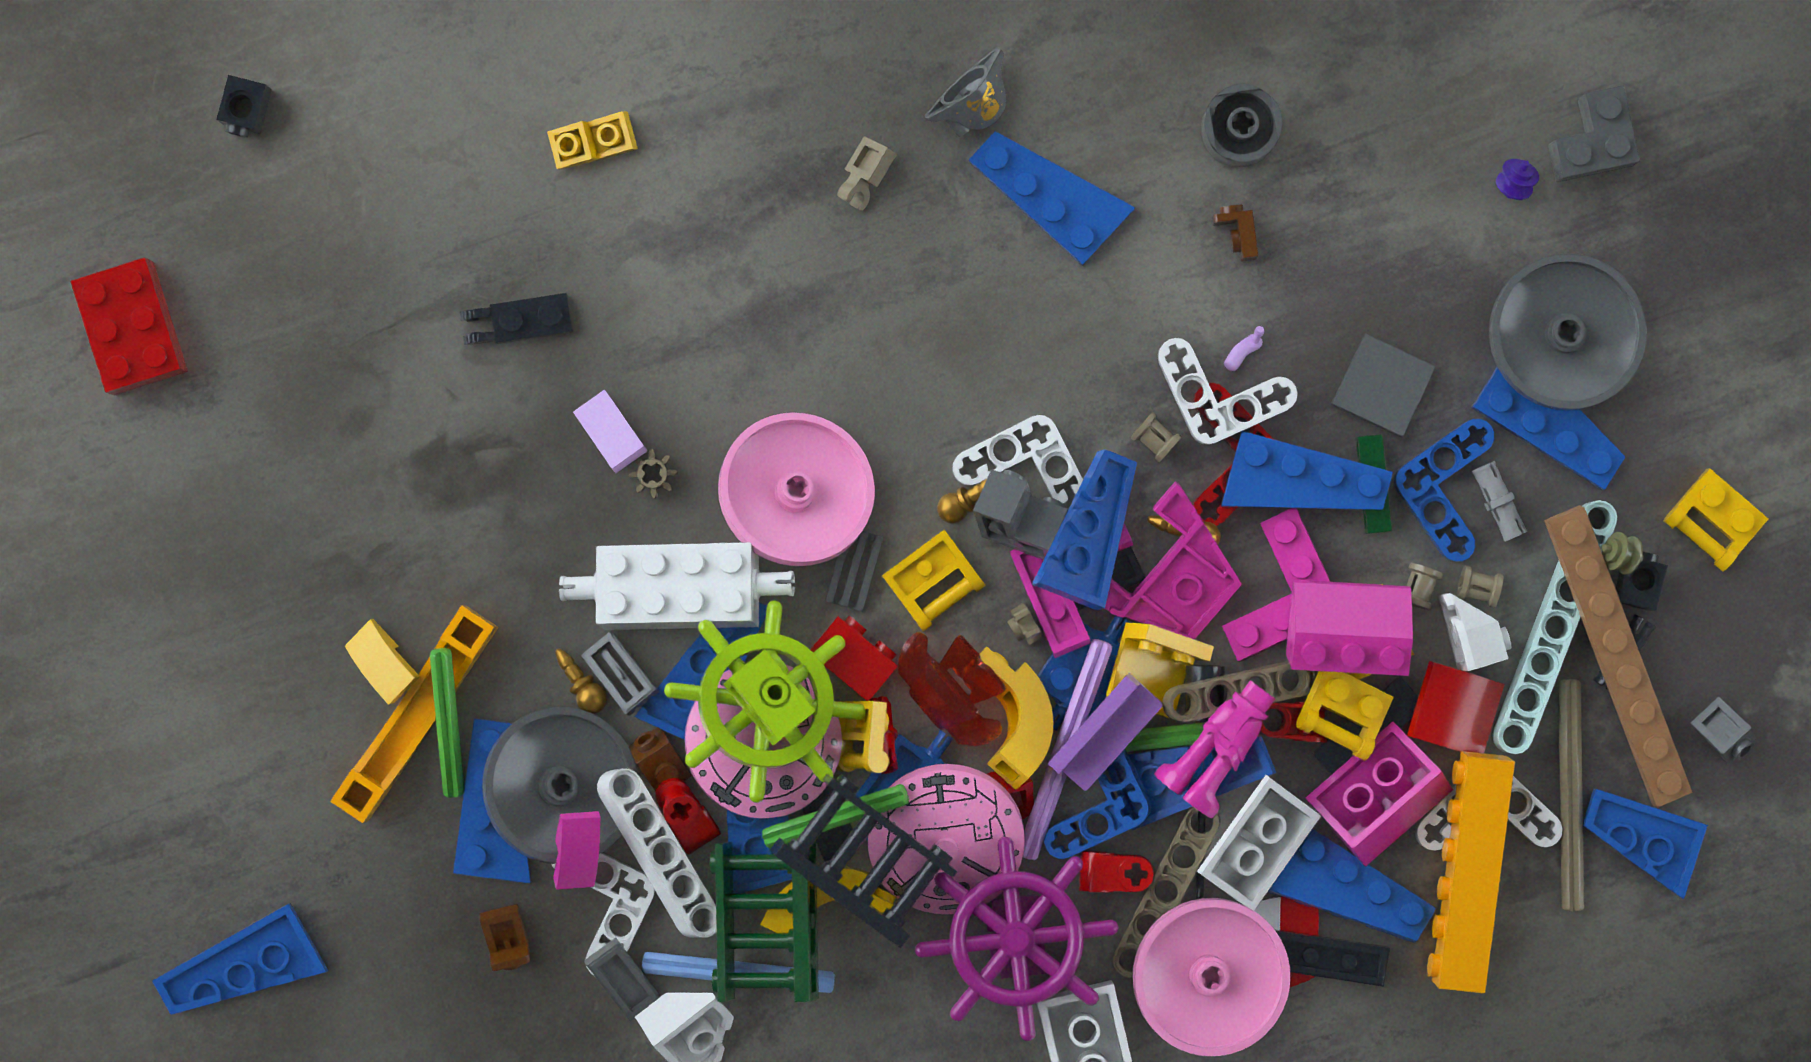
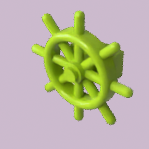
M775 600L767 605L764 633L748 635L730 644L711 621H701L698 625V630L717 655L707 667L700 686L671 682L664 688V693L668 698L698 701L700 719L708 735L706 740L686 755V765L695 768L719 749L733 761L751 767L749 798L754 803L761 802L765 797L767 769L783 767L801 758L821 782H824L822 779L826 774L833 778V771L814 747L817 746L825 735L832 717L860 720L866 716V709L861 704L834 701L831 680L824 667L828 660L845 647L844 638L839 635L833 636L815 652H812L799 641L780 635L782 605ZM761 652L747 664L740 658L750 653ZM778 654L794 661L797 666L789 672L786 664ZM728 667L733 675L723 684L726 689L718 688L719 681ZM807 677L811 682L815 699L800 684ZM717 704L741 706L743 710L723 725L718 713ZM813 714L812 722L803 735L797 726ZM752 722L755 723L753 748L742 744L734 738ZM783 737L791 744L783 749L769 751V744L771 743L774 746Z

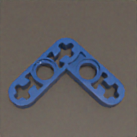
M1472 419L1463 423L1400 467L1394 476V486L1398 494L1440 554L1446 560L1452 562H1461L1468 559L1474 552L1475 539L1438 484L1492 446L1494 441L1493 428L1487 421L1482 419ZM1470 426L1475 430L1482 428L1485 432V435L1481 438L1484 444L1481 447L1477 443L1467 446L1463 450L1469 456L1463 459L1460 448L1451 439L1456 436L1458 443H1461L1470 436L1468 430ZM1442 447L1450 449L1455 456L1453 466L1447 470L1439 469L1433 461L1435 451ZM1425 458L1428 469L1437 478L1431 481L1430 474L1418 481L1420 487L1418 491L1413 487L1405 489L1402 484L1406 481L1404 473L1408 470L1411 474H1415L1424 469L1425 467L1419 461ZM1429 502H1439L1445 509V517L1438 524H1432L1425 519L1424 508ZM1452 519L1456 523V527L1450 528L1452 534L1456 538L1463 536L1466 539L1462 546L1465 551L1462 555L1458 551L1451 553L1448 551L1447 547L1451 544V540L1446 533H1442L1439 538L1435 534V530L1446 527Z
M1126 749L1113 761L1119 762L1124 766L1126 770L1124 781L1112 783L1106 778L1104 771L1098 778V781L1107 800L1052 826L1047 831L1044 840L1046 850L1050 855L1059 859L1069 858L1132 829L1147 819L1151 811L1150 799ZM1130 782L1135 788L1127 792L1133 803L1140 801L1142 804V808L1138 811L1139 817L1137 818L1132 813H1124L1123 808L1127 805L1124 794L1122 793L1116 798L1113 792L1122 790ZM1091 814H1102L1107 819L1108 830L1104 834L1097 835L1088 829L1087 820ZM1078 821L1080 832L1088 842L1082 843V837L1079 836L1068 844L1069 850H1065L1063 845L1056 847L1054 840L1058 837L1057 831L1060 830L1063 835H1068L1078 829L1073 824V822Z

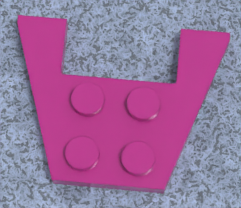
M1175 481L1153 506V510L1181 532V537L1133 593L1130 594L1111 579L1104 609L1116 616L1127 617L1143 624H1151L1195 640L1239 589L1242 583L1181 485Z

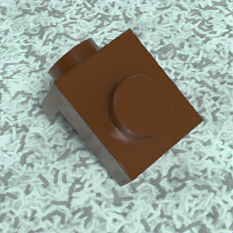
M658 727L652 731L640 734L635 742L628 746L637 766L655 792L658 786L669 778H679L685 781L692 776L670 743L664 730Z
M518 904L479 913L481 927L490 953L492 971L502 969L514 970L530 962L529 940Z

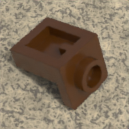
M1241 204L1220 207V214H1215L1212 217L1213 226L1236 223L1237 229L1230 230L1232 252H1240L1241 261L1256 260L1258 248L1253 210L1243 211V205Z

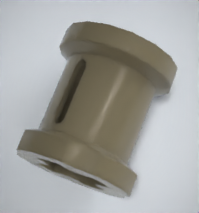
M1152 411L1130 438L1133 441L1139 440L1156 455L1155 460L1160 463L1182 436L1178 433L1172 434L1156 420L1157 414Z
M1410 563L1409 570L1411 574L1407 586L1411 587L1412 606L1431 611L1433 605L1430 603L1436 582L1442 579L1443 573L1426 566Z
M1465 565L1459 579L1456 597L1461 600L1468 597L1488 602V607L1495 608L1501 594L1504 576L1499 573L1491 576L1472 571L1471 566Z

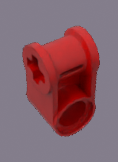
M1305 702L1272 703L1268 710L1276 709L1280 713L1281 724L1276 730L1269 731L1262 722L1259 732L1263 736L1292 739V741L1327 742L1326 737L1314 731L1307 733L1297 728V719ZM1321 707L1319 717L1324 719L1327 709Z
M669 778L658 786L655 793L656 801L663 811L665 820L688 855L721 835V831L705 806L700 804L686 782L679 778Z
M1102 851L1080 852L1083 867L1079 874V891L1140 892L1148 888L1152 883L1154 876L1153 866L1144 856ZM1133 863H1140L1141 870L1148 873L1147 877H1141L1139 884L1132 883V878L1125 876V870H1131Z

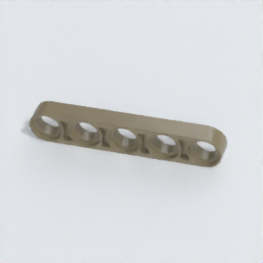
M1289 661L1182 684L1170 688L1165 693L1162 707L1165 714L1175 721L1190 722L1210 717L1219 708L1210 701V692L1214 686L1220 684L1226 689L1227 701L1233 699L1235 691L1240 694L1246 687L1247 681L1254 676L1262 681L1263 690L1275 698L1274 702L1301 697L1309 694L1317 676V671L1295 670L1298 674L1299 682L1291 691L1286 690L1282 685L1283 673L1291 669ZM1180 693H1186L1191 700L1189 711L1183 715H1179L1173 707L1174 699Z
M1192 807L1185 815L1153 877L1152 883L1142 898L1114 953L1113 965L1121 976L1133 978V970H1128L1122 966L1120 956L1126 949L1138 950L1145 936L1138 928L1140 917L1150 914L1159 919L1163 914L1180 905L1219 829L1220 816L1218 812L1213 818L1212 829L1206 833L1197 832L1191 825L1193 814L1199 810ZM1186 845L1193 849L1196 857L1193 865L1181 867L1176 864L1173 854L1177 847ZM1162 880L1172 881L1177 887V897L1170 902L1162 901L1156 895V886Z

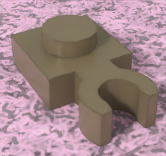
M1024 603L1010 610L1013 618L1008 620L1007 623L1018 642L1025 638L1028 645L1043 637Z

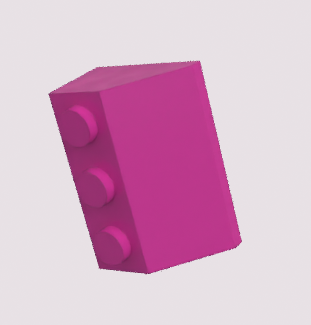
M1293 580L1286 656L1292 670L1409 676L1413 643L1410 586Z
M1391 722L1376 736L1374 750L1367 760L1364 761L1356 756L1351 757L1306 797V800L1321 815V818L1346 847L1366 867L1452 792L1453 788L1443 772L1394 722Z

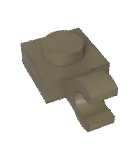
M864 136L844 169L850 173V176L839 188L837 196L850 202L849 205L862 211L870 199V184L875 187L879 186L897 154L888 147Z

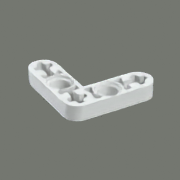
M1180 338L1169 339L1159 349V365L1191 435L1201 444L1210 445L1283 413L1290 409L1297 400V389L1293 382L1285 377H1275L1217 403L1193 348L1187 341ZM1173 345L1177 350L1184 349L1186 355L1182 358L1185 370L1192 365L1196 372L1184 375L1177 382L1172 377V374L1180 373L1176 363H1167L1165 359L1170 353L1169 347ZM1186 381H1197L1202 386L1203 396L1198 402H1187L1182 397L1181 387ZM1277 384L1280 389L1287 387L1289 395L1285 397L1286 404L1281 406L1278 401H1273L1265 405L1269 413L1263 415L1261 404L1253 393L1260 391L1262 399L1273 393L1272 385ZM1238 400H1248L1254 406V416L1250 421L1240 422L1234 417L1232 410ZM1207 401L1210 402L1212 409H1205L1204 412L1209 421L1216 419L1219 425L1214 429L1215 436L1212 438L1207 433L1200 434L1198 432V427L1202 425L1199 413L1192 418L1188 410L1201 407Z
M1043 415L1030 417L961 452L955 458L952 469L954 477L963 485L972 486L987 479L990 474L987 464L976 470L978 476L974 479H971L968 474L962 476L959 472V469L963 467L962 460L969 457L971 462H975L983 458L978 450L986 447L989 460L996 466L994 470L999 472L1031 457L1051 497L1062 503L1068 500L1065 490L1062 489L1057 494L1053 486L1064 484L1074 476L1078 484H1072L1070 487L1076 495L1083 481L1057 427L1050 418ZM1038 422L1040 427L1047 425L1050 430L1045 435L1047 441L1041 444L1038 439H1034L1026 443L1031 451L1023 454L1021 443L1013 435V432L1021 430V435L1024 437L1033 431L1031 426L1033 423ZM1002 439L1011 441L1016 448L1014 458L1007 462L998 460L993 453L995 443ZM1054 456L1062 457L1068 465L1066 475L1059 479L1050 477L1045 469L1048 459Z
M1513 776L1511 792L1517 791L1523 794L1526 804L1520 813L1511 814L1508 812V821L1531 843L1540 847L1553 846L1562 836L1561 822ZM1453 784L1451 786L1453 791L1426 813L1416 825V840L1428 850H1441L1444 839L1450 838L1451 826L1449 823H1446L1440 829L1439 833L1442 839L1439 842L1434 839L1427 842L1425 837L1428 833L1424 828L1428 823L1436 826L1443 819L1436 814L1441 808L1447 816L1448 803L1456 793L1457 784ZM1534 805L1539 811L1534 813L1533 816L1543 823H1546L1548 820L1552 823L1549 827L1550 832L1553 833L1550 838L1541 836L1537 839L1535 834L1538 829L1528 820L1524 827L1520 824L1521 820L1530 815Z
M605 853L599 854L598 862H607L611 865L614 872L613 878L607 884H600L595 881V886L591 888L613 898V901L588 950L586 959L608 943L600 941L603 934L611 941L617 938L620 943L624 944V948L628 952L655 895V890L644 872ZM621 869L628 872V875L624 878L625 881L635 884L641 879L645 882L644 889L648 891L647 897L640 896L637 900H633L630 898L632 891L622 885L620 886L619 893L612 890L619 881ZM616 914H624L631 920V931L625 936L615 935L610 929V920Z

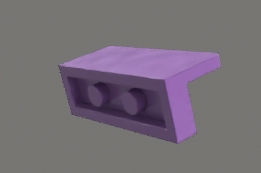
M1130 673L1127 674L1047 764L1058 774L1063 771L1083 790H1088L1162 708L1163 703Z

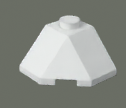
M1451 593L1438 595L1457 669L1471 671L1508 659L1506 650H1510L1512 647L1506 627L1500 628L1499 622Z
M665 993L635 1016L653 1047L668 1062H720L725 1049L722 1045L725 1030L731 1029L734 1019L731 1012L721 1002H718V998L713 993Z

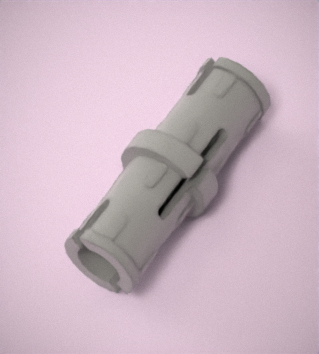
M1492 461L1473 470L1472 473L1487 502L1484 506L1487 511H1491L1504 542L1527 532L1513 502L1515 496L1512 491H1508L1496 462Z

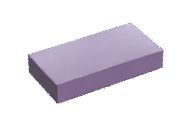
M605 390L573 412L615 473L647 452L643 443Z

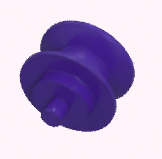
M1509 159L1504 162L1502 172L1496 178V185L1507 198L1525 200L1532 195L1533 186L1539 181V173L1527 160Z

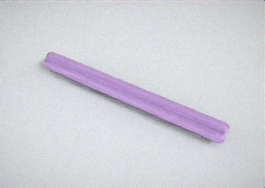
M1093 639L1050 760L1089 716L1112 651V646L1108 642L1099 639ZM1047 765L1024 830L1025 845L1023 858L1029 860H1036L1038 858L1067 777L1063 771L1058 774L1049 765Z

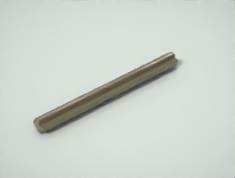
M1563 679L1558 683L1560 822L1563 829L1561 836L1562 908L1565 911H1582L1584 909L1581 683L1577 679Z

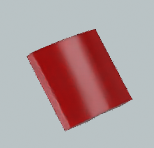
M1429 661L1407 736L1458 752L1484 753L1505 684Z

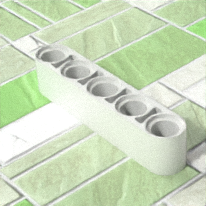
M615 769L605 772L597 783L599 797L676 927L684 936L689 938H708L716 933V905L640 776L631 769ZM618 776L626 784V791L622 797L617 796L613 789V783ZM637 810L642 811L646 818V824L641 831L633 823V816ZM658 843L665 849V858L661 864H658L653 857V849ZM677 877H680L685 884V891L681 897H677L673 891V882ZM697 910H700L705 918L704 925L699 931L692 923L693 915Z

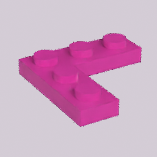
M1291 508L1260 523L1291 591L1293 580L1331 582L1297 508ZM1292 594L1222 626L1238 662H1242L1287 641Z
M1125 523L1123 524L1118 551L1133 545ZM1015 549L1009 551L1054 657L1057 658L1090 644V638L1074 601L1032 585L1043 559Z

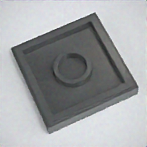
M1365 333L1331 405L1399 437H1403L1436 366Z

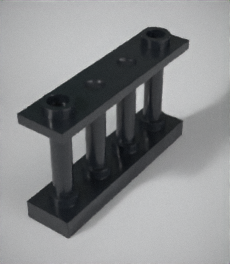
M826 774L822 780L834 789L797 840L792 838L788 844L779 837L770 851L901 948L910 937L902 928L906 922L903 918L940 869L954 878L958 871L949 865L953 857L935 844L929 850L855 795L860 788L840 774L835 780ZM847 799L865 812V814L828 863L824 861L819 867L808 859L812 853L809 849ZM880 823L896 835V837L860 886L855 884L852 890H850L840 882V879L843 877L841 871L876 824ZM911 846L927 858V861L892 908H886L882 913L871 905L875 899L872 895L906 849Z

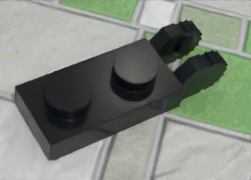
M567 293L490 304L489 308H478L460 312L461 321L475 322L479 319L492 318L493 324L492 332H473L463 336L465 345L494 341L496 344L573 332Z

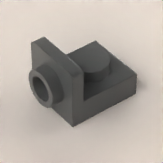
M1719 696L1691 722L1692 727L1720 753L1722 759L1728 765L1735 759H1743L1754 747L1753 742L1756 740L1752 727Z

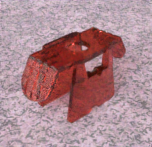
M916 632L911 635L903 645L898 659V674L910 686L909 694L938 729H946L958 744L980 746L995 740L1003 730L1000 721L983 718L974 704L1004 693L1006 691L1004 683L992 668L982 661L980 654L962 635H958L940 663L927 652L928 637L925 634ZM952 668L958 677L963 678L964 684L972 691L970 695L947 671L948 669Z

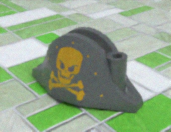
M999 48L993 49L966 71L943 93L924 117L931 122L946 120L959 137L965 135L970 128L984 129L997 122L1006 105V91L1001 76L1004 57L1002 50Z

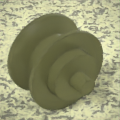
M1615 532L1601 547L1608 570L1618 569L1620 573L1628 575L1634 572L1643 561L1642 543L1635 536L1627 537L1622 532Z

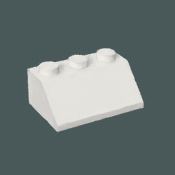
M1265 775L1197 872L1238 902L1254 911L1321 815Z

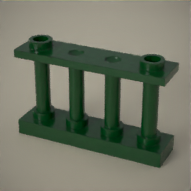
M815 841L809 849L812 853L808 859L816 864ZM732 842L715 844V851H712L710 854V871L716 875L717 969H714L712 973V989L714 992H718V1002L735 999V988H789L790 992H794V1002H811L818 999L817 886L774 854L733 855ZM733 870H787L788 874H792V890H789L788 894H733ZM788 909L789 913H793V929H790L788 933H734V910ZM734 949H788L790 953H794V969H790L789 972L735 973Z

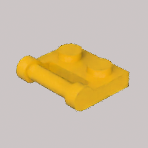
M1708 468L1663 521L1672 529L1677 527L1711 556L1715 560L1714 565L1724 572L1768 521V518L1714 471ZM1691 507L1731 540L1726 548L1720 545L1686 515Z
M945 529L882 575L923 632L932 626V620L973 590L977 593L986 586ZM958 568L964 575V578L921 609L915 602V599Z
M1318 671L1299 714L1296 726L1307 733L1314 731L1352 750L1354 756L1365 761L1374 750L1376 736L1394 697L1345 672ZM1323 707L1361 726L1362 729L1359 736L1319 717L1320 708Z
M838 701L863 705L866 709V716L860 720L839 718L842 745L836 769L841 772L866 769L871 773H882L889 764V758L883 751L884 734L889 724L886 712L887 703L877 701ZM853 741L864 742L863 753H856L853 750Z

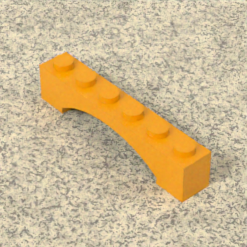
M461 605L434 648H448L452 651L455 692L499 628L464 605ZM430 657L418 674L420 677L411 685L384 727L355 767L351 769L330 801L361 823L368 822L436 722Z

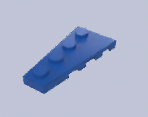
M1496 367L1471 407L1601 490L1606 489L1625 459V456L1580 409L1555 410L1533 403L1510 386L1498 367Z

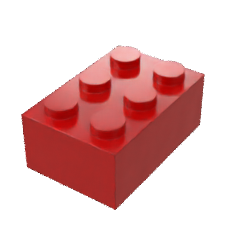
M144 257L70 281L105 393L117 395L188 372L153 261Z

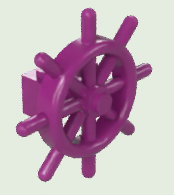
M1002 837L998 841L1001 873L982 880L969 891L945 872H939L935 876V884L959 903L952 918L950 939L919 942L915 946V953L921 958L952 955L958 973L969 986L950 1011V1016L953 1020H963L982 996L997 1004L1017 1007L1020 1036L1025 1041H1031L1036 1035L1032 1005L1049 999L1064 987L1089 1006H1093L1098 1002V993L1074 974L1082 957L1084 939L1115 935L1118 932V924L1114 920L1082 923L1074 903L1064 892L1083 867V862L1079 857H1071L1055 878L1050 881L1034 873L1016 871L1013 841L1009 837ZM1019 888L1036 891L1041 896L1039 897L1038 894L1019 896ZM1003 890L1004 898L993 899L991 901L992 908L982 902L991 894ZM1055 904L1062 914L1065 925L1042 928L1043 917ZM971 915H975L987 925V932L995 931V933L966 937V929ZM1067 941L1066 952L1061 963L1045 952L1044 943ZM990 950L989 962L978 973L971 963L967 952ZM1000 973L1001 979L1013 978L1014 989L1002 988L994 985L992 982ZM1050 975L1044 982L1030 987L1029 976Z

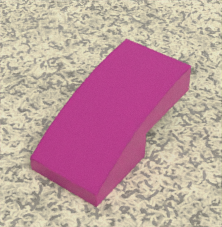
M599 811L560 814L555 838L558 849L557 863L553 876L556 890L594 887L600 846Z

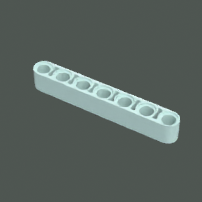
M1598 500L1585 503L1583 506L1587 516L1594 507L1599 508L1605 514L1603 527L1599 530L1592 527L1601 550L1602 545L1613 534L1617 522V514L1611 504ZM1559 560L1493 728V743L1502 752L1519 754L1526 751L1531 745L1580 619L1575 601L1566 602L1560 596L1559 589L1566 580ZM1552 616L1558 617L1563 622V632L1557 638L1550 637L1545 629L1547 620ZM1540 652L1548 657L1550 663L1548 670L1541 675L1535 673L1531 666L1532 658ZM1524 689L1531 690L1536 699L1533 708L1528 711L1522 710L1517 703V697ZM1511 725L1517 726L1522 735L1521 741L1515 747L1507 746L1503 740L1505 729Z

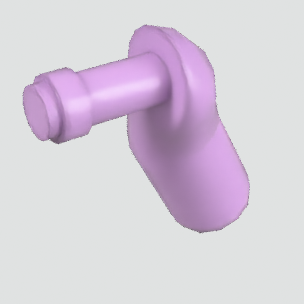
M1261 326L1256 327L1254 334L1249 335L1233 347L1224 361V366L1228 370L1236 371L1248 354L1262 346L1261 336L1265 332L1264 328Z

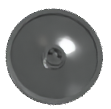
M1552 255L1527 265L1517 272L1500 291L1490 317L1489 340L1495 363L1505 380L1526 399L1540 406L1555 410L1585 409L1604 402L1617 394L1636 373L1646 346L1647 330L1645 315L1640 300L1632 286L1620 273L1609 265L1584 255Z
M571 707L542 709L530 713L511 724L493 745L487 757L483 773L482 789L485 808L494 828L507 844L530 859L549 864L557 863L558 849L555 838L560 814L599 811L600 854L611 847L622 834L599 797L597 783L600 777L610 770L631 769L638 774L636 763L622 736L600 717ZM618 776L613 783V789L619 797L624 795L626 784Z

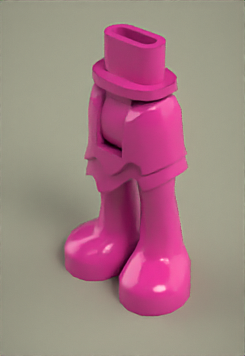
M1250 680L1240 694L1235 691L1233 699L1225 701L1209 717L1208 721L1203 725L1204 730L1198 739L1174 764L1163 763L1154 775L1172 791L1182 795L1198 767L1215 747L1218 756L1183 796L1186 802L1213 819L1220 808L1215 796L1219 785L1232 767L1237 771L1240 762H1244L1247 751L1261 730L1262 720H1266L1269 717L1265 712L1274 702L1275 698Z

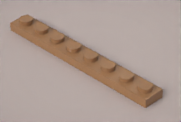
M1576 506L1544 520L1652 805L1658 808L1693 793L1584 506Z

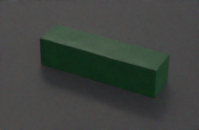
M1382 434L1356 437L1358 462L1386 470ZM1388 493L1383 510H1363L1365 534L1392 531Z

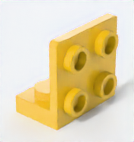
M1126 622L1106 697L1130 673L1162 702L1165 693L1170 688L1184 683L1186 665L1193 666L1195 660L1210 661L1214 646L1151 624ZM1178 694L1175 697L1173 702V707L1175 711L1177 709L1180 694ZM1163 707L1156 713V715L1169 718L1165 714Z

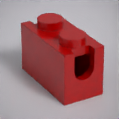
M850 615L845 621L837 616L810 650L815 652L833 636H842L845 640V647L828 660L824 666L866 701H869L898 667L892 661L897 654L880 640L874 646L865 639L863 634L867 629Z

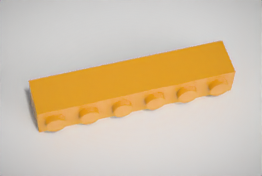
M1461 751L1460 761H1455L1453 764L1452 783L1457 784L1455 800L1450 799L1447 808V821L1452 823L1450 838L1444 839L1442 847V859L1447 861L1445 877L1440 876L1437 886V898L1442 900L1440 915L1434 916L1432 925V936L1437 938L1435 953H1430L1427 964L1428 976L1432 977L1431 981L1439 989L1485 993L1515 766V761L1508 756Z

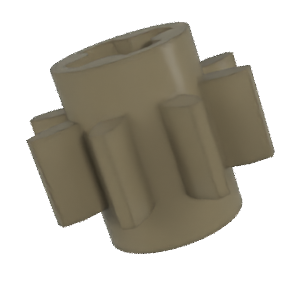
M650 449L649 459L643 461L637 458L635 462L639 465L638 471L628 473L629 477L638 478L641 482L635 491L640 493L646 487L650 488L652 498H657V489L661 487L672 491V487L667 481L669 476L677 475L678 471L667 469L666 464L670 461L671 457L666 455L659 461L656 459L654 450ZM658 464L661 465L662 468L659 474L663 477L659 483L651 480L647 484L644 481L647 477V473L644 471L645 467L649 465L655 468Z

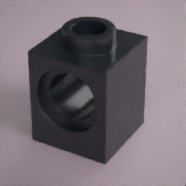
M228 75L216 120L226 125L225 132L248 138L249 132L260 134L272 89L263 83ZM242 99H250L252 102L251 113L244 118L236 117L234 113L236 103Z
M1643 552V561L1636 570L1640 568L1648 573L1650 578L1648 587L1643 591L1636 589L1632 583L1634 572L1628 575L1619 572L1615 589L1621 604L1647 611H1656L1668 565L1657 563L1658 555Z

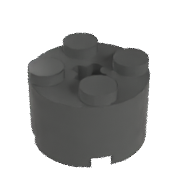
M1252 84L1229 86L1219 92L1205 110L1201 123L1203 142L1209 153L1218 162L1234 167H1246L1256 164L1272 151L1279 140L1283 126L1281 110L1272 96ZM1238 117H1242L1243 123H1250L1251 125L1245 134H1240L1239 129H1233L1232 127Z

